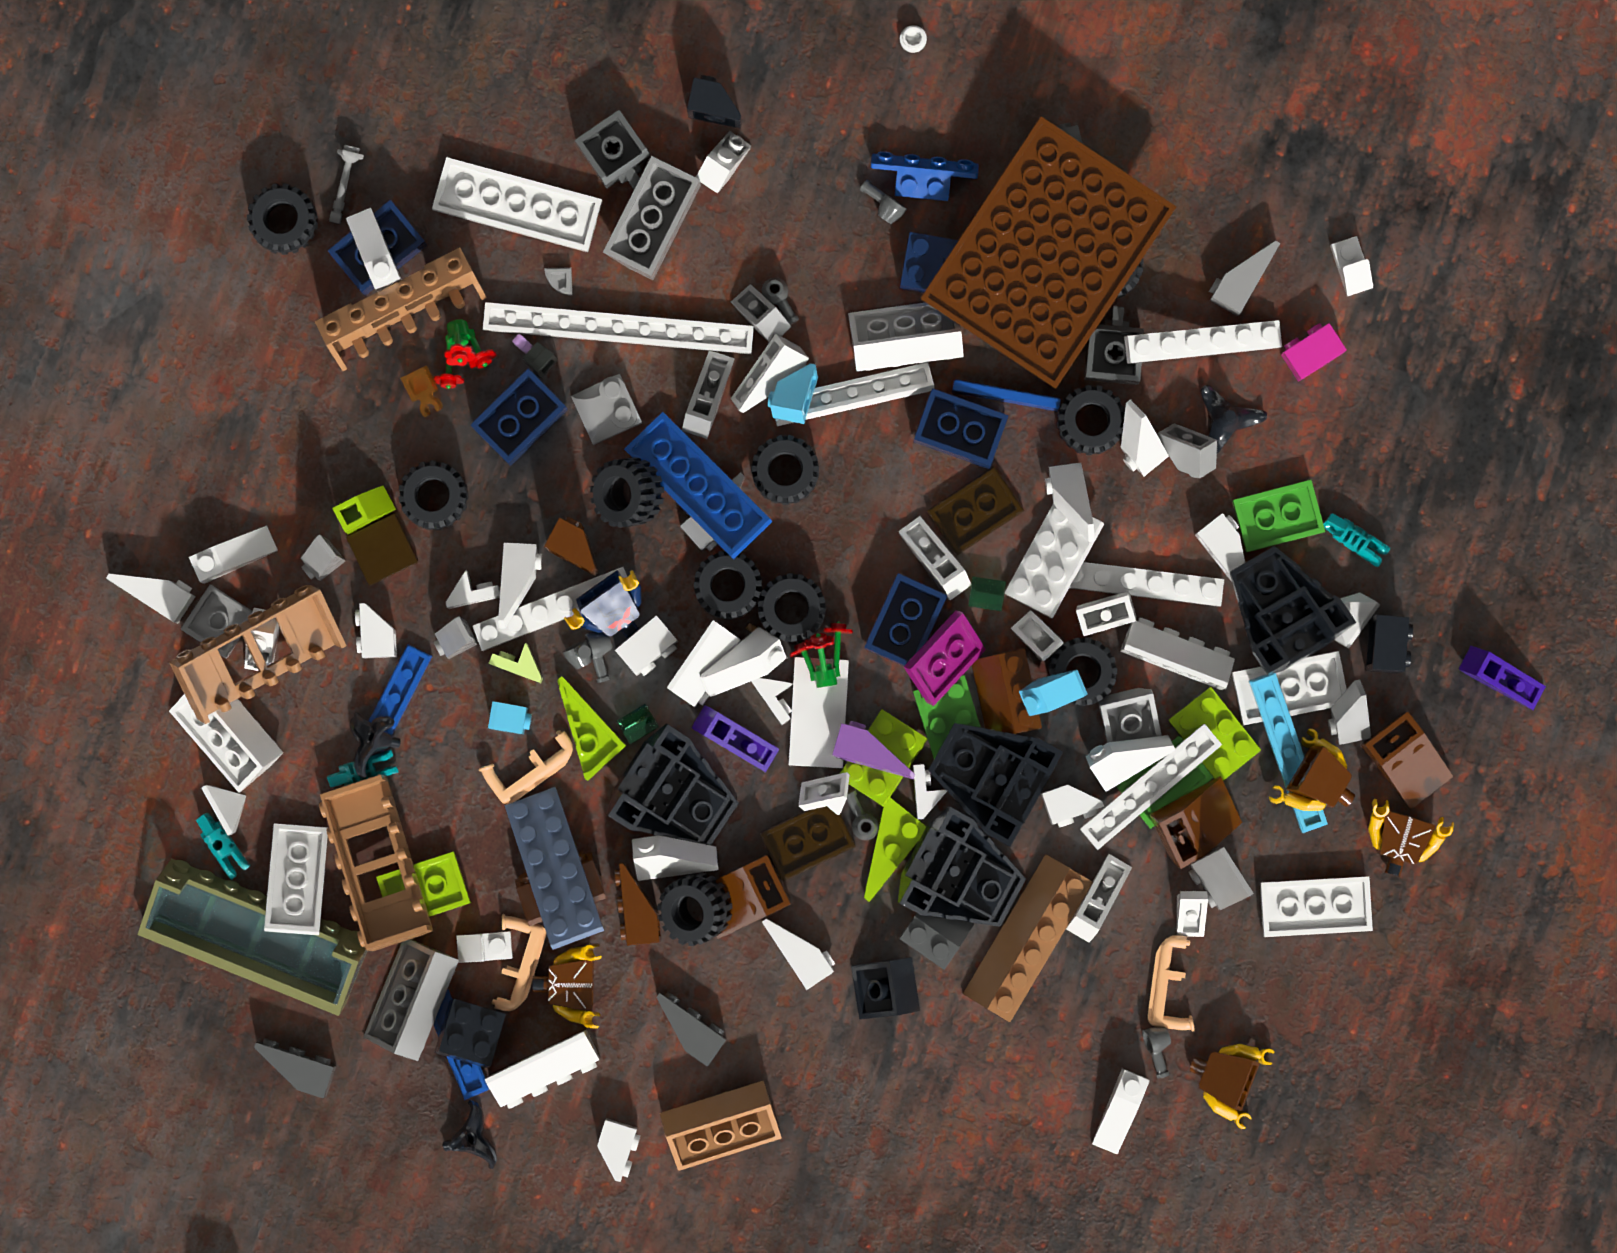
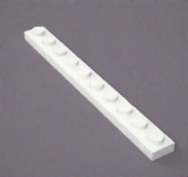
M485 302L483 330L745 354L752 353L754 326L487 302Z

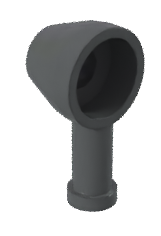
M868 179L862 184L860 191L867 193L880 203L877 215L886 222L892 224L907 211L906 207L875 187Z
M770 278L765 281L762 286V295L773 305L779 307L790 325L797 322L799 317L795 315L786 300L788 297V286L785 281L780 278ZM777 285L780 287V291L773 294L770 292V287Z
M604 632L586 633L585 640H587L591 649V659L596 671L597 683L608 681L610 676L607 674L603 655L612 649L610 637Z
M587 640L578 642L562 652L567 661L576 669H580L592 662L591 649Z
M855 790L847 794L846 799L855 816L852 823V831L857 838L870 840L877 835L879 823L873 815L864 812ZM863 822H869L871 824V829L869 832H863L861 830V824Z
M1165 1027L1144 1029L1142 1036L1145 1046L1152 1056L1157 1072L1156 1077L1164 1078L1169 1076L1170 1073L1166 1068L1162 1051L1171 1044L1168 1030Z

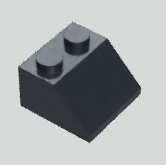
M701 75L700 79L694 78L687 107L688 118L741 129V114L721 83L716 82V78Z
M912 957L851 966L859 1020L898 1016L920 1011Z

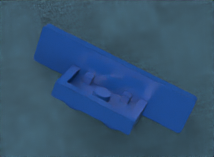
M878 152L877 154H872L871 168L897 171L895 196L948 201L951 176L978 178L979 164L966 159L955 162L947 161L943 157L925 159L914 154L894 156L890 152Z

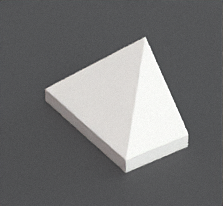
M1362 593L1341 598L1356 621L1355 625L1335 639L1336 642L1347 648L1352 645L1380 606L1378 602Z
M210 785L202 787L227 835L236 833L246 795Z

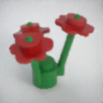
M462 319L453 320L446 326L448 335L445 336L447 350L444 352L446 357V374L434 376L435 383L440 384L442 388H455L457 384L464 383V379L460 375H452L453 365L465 366L468 362L470 368H484L490 365L492 359L497 356L493 349L481 350L476 340L474 329H469L467 321ZM468 340L471 341L476 354L472 351L471 346L467 345L469 343Z
M838 621L831 623L830 628L823 629V632L835 633V643L833 636L818 633L812 635L811 639L805 642L799 641L794 646L795 651L790 653V657L802 653L810 673V679L815 681L816 688L837 685L836 677H840L841 633H853V630L846 629L847 624H841ZM834 644L833 668L831 663L826 664L824 648ZM813 648L818 649L820 665L815 666L816 671L807 652Z

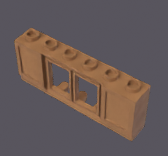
M461 248L424 265V269L353 305L350 303L315 321L326 346L342 371L347 370L340 351L354 345L360 357H367L369 350L364 339L378 333L384 345L392 344L393 338L387 327L399 321H402L408 333H414L417 330V326L411 315L426 308L433 321L439 320L441 314L435 303L450 296L457 309L463 308L465 302L459 290L473 284L481 300L487 298Z
M312 585L302 586L296 589L293 595L274 601L271 604V608L263 612L257 611L247 617V621L240 625L233 624L228 626L220 636L216 638L209 637L203 640L200 646L179 653L176 659L169 662L191 709L199 721L207 724L210 722L207 715L216 710L221 712L229 711L232 708L231 702L240 697L245 699L254 697V689L263 684L268 686L276 685L279 682L277 677L287 671L292 673L301 671V663L310 658L315 660L324 658L326 656L324 650L333 645L340 648L346 647L345 641L320 589ZM275 618L291 653L266 665L251 630ZM243 636L258 671L234 684L219 654L218 648Z
M378 775L320 794L322 802H319L320 812L323 818L327 817L329 828L326 829L331 844L334 843L337 853L334 854L338 869H342L345 879L342 880V886L345 894L350 895L353 904L350 906V913L353 920L358 921L360 931L357 932L360 945L368 951H376L433 932L387 776ZM387 826L395 854L355 867L347 839ZM397 862L406 890L366 903L358 875Z

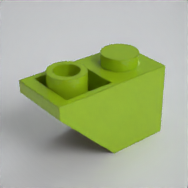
M384 486L357 495L332 508L344 532L348 535L396 510Z

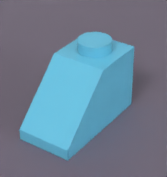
M809 364L777 382L775 391H771L768 397V407H771L773 418L801 424L805 423L818 379L815 364Z
M1078 670L1038 678L1019 691L1029 716L1050 712L1087 695Z
M492 701L488 728L524 735L525 729L530 730L532 714L528 713L527 707Z

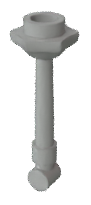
M344 145L343 150H337V153L345 161L336 201L334 200L333 204L334 210L331 211L329 222L341 223V211L344 209V198L351 165L360 159L362 160L364 155L359 154L360 148Z

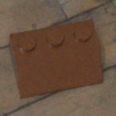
M568 516L566 520L559 518L544 547L555 556L597 577L599 571L589 538L584 532L585 528L580 522Z
M1025 649L980 658L972 664L985 729L1019 734L1042 728L1039 714L1029 716L1019 693L1020 690L1032 683Z
M579 852L578 854L594 901L597 902L605 899L602 878L592 852L586 854L585 852ZM525 872L518 879H515V884L529 926L543 921L527 873Z

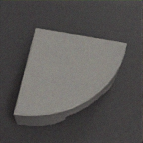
M544 268L549 284L556 291L565 295H572V268Z

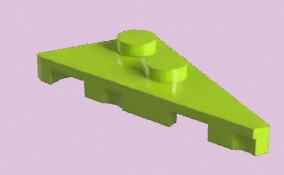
M561 676L557 681L584 778L589 781L626 745Z
M889 798L883 807L864 895L868 902L871 901L920 840L926 828L923 823L892 798Z

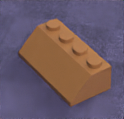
M764 1081L660 1113L665 1136L678 1171L782 1139Z

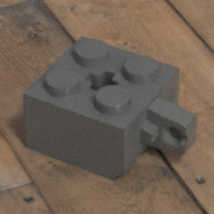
M620 110L575 139L577 147L606 189L618 181L621 184L628 181L634 190L640 180L637 175L642 171L640 166L651 158L646 147ZM608 146H619L617 148L618 153L615 155L612 152L608 154Z
M1113 306L1111 320H1105L1104 325L1099 324L1087 341L1084 380L1139 384L1142 362L1127 364L1124 337L1144 334V329L1129 327V322L1123 321L1124 307ZM1112 348H1116V352L1121 354L1116 360H1112V356L1107 354Z

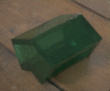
M973 576L968 606L1002 611L1006 581Z
M646 704L617 720L619 727L630 744L659 728L658 723Z

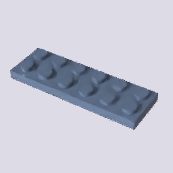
M556 787L504 805L552 949L604 931Z

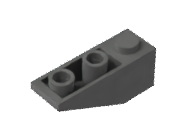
M667 991L664 995L660 992L656 998L684 1050L708 1067L727 1039L723 1036L725 1031L714 1023L708 1026L702 1022L701 1018L703 1016L693 1008L689 1007L688 1010H685L678 1005L681 1000Z
M264 1038L263 1042L258 1041L255 1043L254 1048L298 1091L323 1099L327 1097L336 1069V1065L330 1064L332 1059L321 1055H316L315 1059L304 1056L306 1051L291 1046L289 1050L279 1048V1042Z

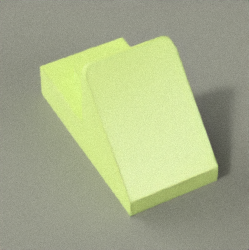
M527 643L524 645L518 663L514 662L516 656L500 651L498 656L492 653L489 661L490 665L539 683L542 682L543 677Z

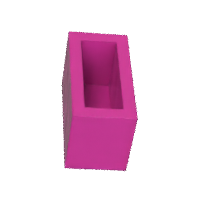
M1319 323L1307 331L1309 335L1307 338L1300 341L1297 337L1284 346L1286 351L1281 356L1298 382L1347 351L1330 323L1324 327Z

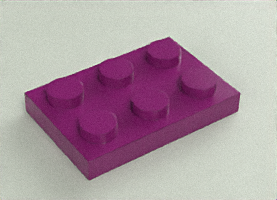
M956 610L905 664L904 668L926 703L934 706L986 649L965 615Z

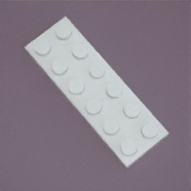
M446 157L432 210L588 252L602 199Z

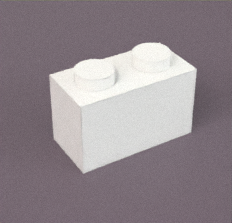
M1129 591L1078 605L1076 608L1083 636L1135 622L1137 617Z
M656 615L615 651L636 676L640 673L645 676L656 667L654 664L655 660L661 655L665 659L677 649L674 644L678 640Z

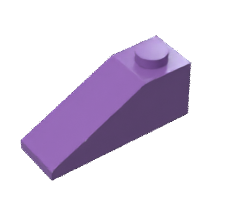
M850 721L849 725L841 723L832 755L838 759L914 779L915 773L869 731L865 730L866 725Z

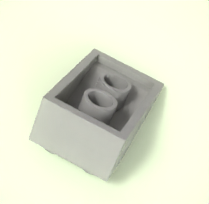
M1214 847L1204 857L1189 864L1192 870L1188 871L1196 885L1201 883L1207 891L1208 904L1211 908L1216 906L1218 910H1222L1254 894L1224 847Z

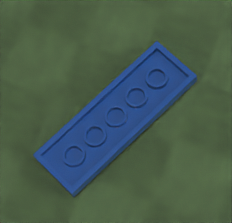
M664 412L624 449L632 458L646 460L650 462L649 467L654 466L658 470L656 475L662 478V482H660L661 487H664V490L732 559L739 555L772 523V520Z

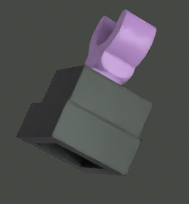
M520 334L512 340L514 345L526 354L522 359L541 378L558 361L554 354L538 341L533 346Z

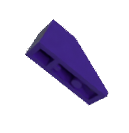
M1470 646L1459 667L1460 671L1531 710H1534L1546 687L1491 652L1474 646Z
M704 705L691 727L693 730L764 772L767 771L779 751L777 747Z

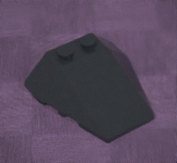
M1275 546L1230 571V577L1252 653L1267 675L1284 671L1327 646L1356 624L1355 619L1340 598L1336 595L1332 596L1320 586L1321 583L1319 581L1311 579L1300 570L1301 567Z
M666 723L644 741L617 782L607 815L630 830L711 846L739 803L722 780L715 774L705 758L702 757L692 741Z
M954 723L928 771L986 834L1011 847L1053 773L1063 751L1039 738Z
M949 806L927 825L901 873L898 903L923 916H935L1001 927L1026 878L994 845V842L986 836L972 818Z

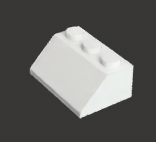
M713 620L667 688L692 706L696 707L698 703L703 706L709 696L706 693L700 675L739 644L741 640Z

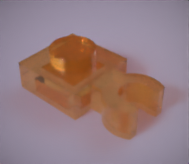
M427 365L401 377L412 402L420 400V411L424 417L431 414L428 404H432L436 411L443 409L442 402L432 394L439 389Z

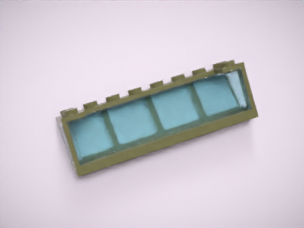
M170 860L155 880L137 935L337 1016L340 1015L347 1003L368 951L360 945L357 935L358 931H350L340 927L334 921L320 919L319 935L264 931L267 897L262 892L249 890L241 887L235 881L216 877L212 872L194 868L185 861Z

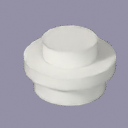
M911 25L901 32L900 44L906 51L916 53L921 51L926 45L927 36L921 27Z

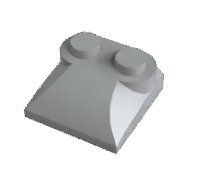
M620 374L608 377L602 382L571 396L593 445L642 424Z
M1135 688L1107 695L1099 701V710L1102 716L1107 743L1162 736L1154 695L1151 689Z

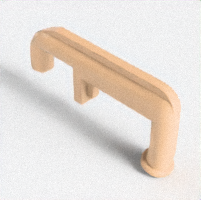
M557 731V737H555L562 749L544 762L534 749L530 751L531 756L529 758L536 768L507 789L493 769L494 764L479 768L484 779L503 804L507 805L517 801L566 765L573 751V743L565 731Z
M502 914V930L510 928L530 934L520 969L507 965V968H503L501 972L502 974L517 978L511 999L507 1000L497 997V1000H492V1004L495 1005L494 1009L509 1012L517 1009L528 996L546 938V930L540 924L529 926L527 920Z
M1174 935L1166 938L1156 952L1148 1009V1021L1152 1026L1176 1030H1195L1192 1015H1189V1018L1164 1016L1168 979L1181 981V978H1185L1186 975L1185 972L1170 970L1172 948L1185 949L1186 945L1189 946L1190 940H1187V936Z

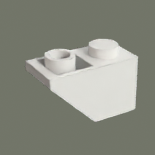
M729 131L707 156L696 178L718 193L729 181L750 150L751 145L740 136Z
M359 603L360 610H355L356 626L361 628V637L356 638L357 653H362V658L397 657L396 630L369 605Z
M254 608L252 613L257 612V611H262V612H263V611H265V610H264V609H259V608ZM275 618L251 630L266 665L274 662L280 627ZM246 645L244 668L258 671Z
M1069 785L1041 794L1051 825L1058 823L1059 828L1074 823L1073 817L1082 814L1084 819L1095 816L1099 813L1098 809L1104 807L1102 801Z
M606 1118L597 1147L615 1181L621 1182L622 1176L628 1177L632 1161H629L628 1157L631 1150L636 1151L640 1135L636 1134L637 1127Z

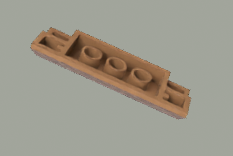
M1045 854L963 994L1008 1022H1011L1093 882Z

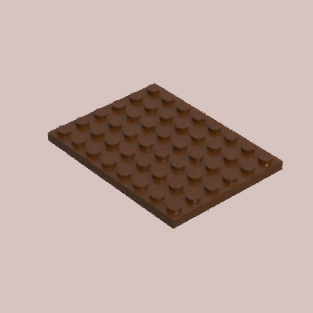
M1040 116L920 299L1052 387L1057 388L1176 209V206Z

